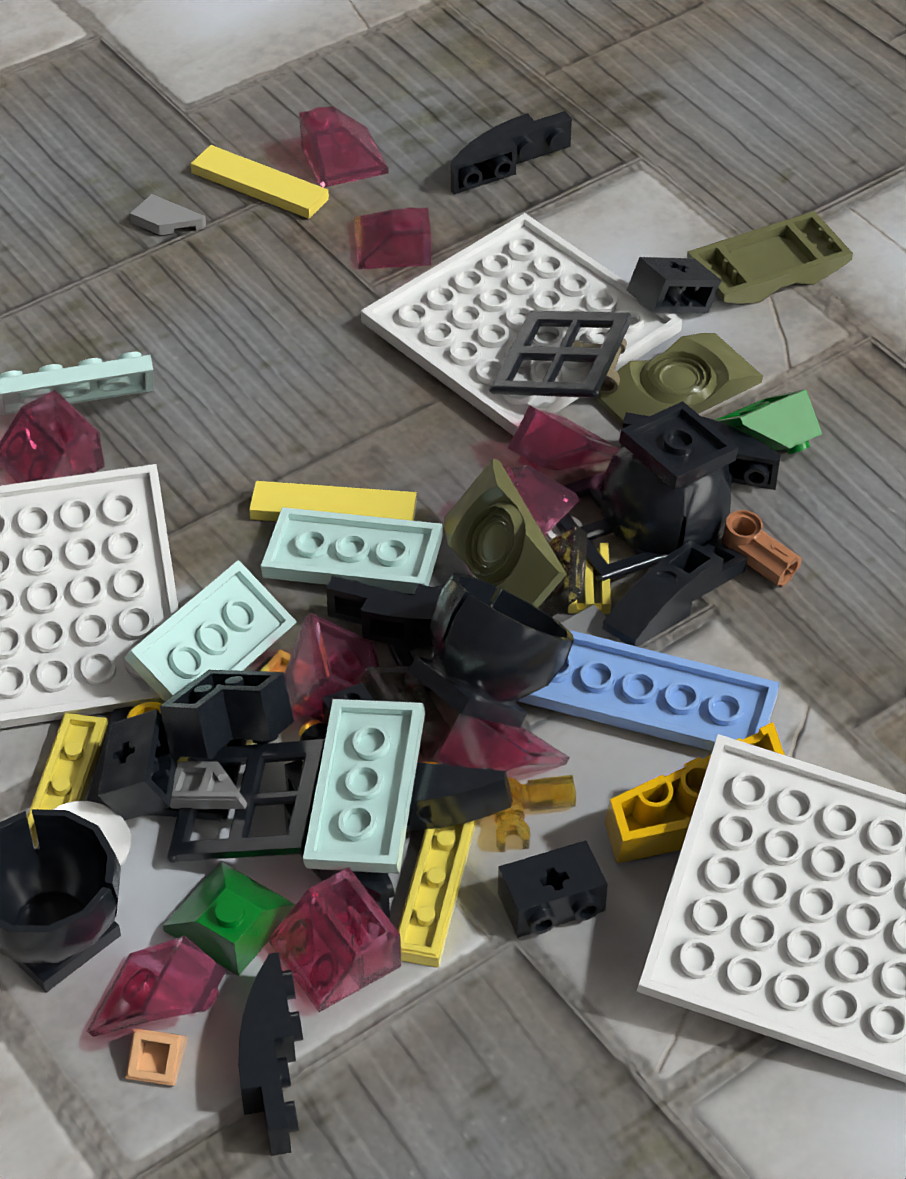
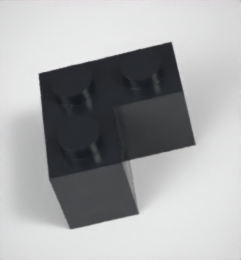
M209 669L159 706L171 756L190 757L195 762L214 758L217 755V751L235 739L252 740L255 744L273 742L282 731L294 722L284 672Z

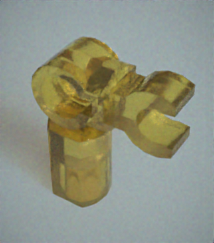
M573 775L527 780L526 784H521L516 779L508 777L513 802L510 808L493 814L495 824L498 825L496 829V847L500 852H505V838L509 835H517L522 840L523 849H529L531 833L530 827L523 821L525 818L524 809L529 808L530 812L575 807L576 790Z

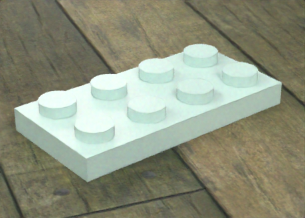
M128 352L119 355L118 360L102 362L100 358H90L80 361L78 363L79 366L63 368L62 365L52 364L39 368V372L23 374L22 371L1 373L0 415L154 391L151 355L142 356L140 352Z
M282 507L261 564L263 578L328 585L331 577L335 576L347 580H356L363 584L387 590L415 594L419 584L429 586L443 538V527L440 523Z
M238 560L130 650L124 659L166 702L209 669L244 671L290 630L297 621Z
M333 699L303 855V861L307 869L399 874L425 716L423 703Z

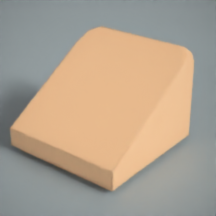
M133 1028L125 1078L175 1086L188 1036Z

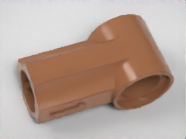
M737 510L730 513L727 517L721 543L748 557L747 565L775 585H780L781 587L786 585L800 568L802 558L764 532L762 520L757 514L747 510Z

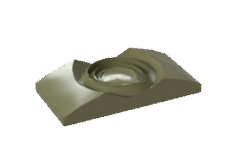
M815 211L687 252V258H695L722 280L717 290V295L723 302L736 304L760 303L778 289L785 288L794 283L814 285L842 268L853 257V252Z
M699 333L680 337L664 353L650 360L629 361L617 370L620 376L617 391L610 394L599 393V396L593 399L623 427L626 412L651 416L682 401L699 414L762 383L763 375L716 333Z
M492 459L444 517L448 545L468 566L473 577L498 587L490 600L491 602L494 601L502 588L538 608L567 574L501 462Z

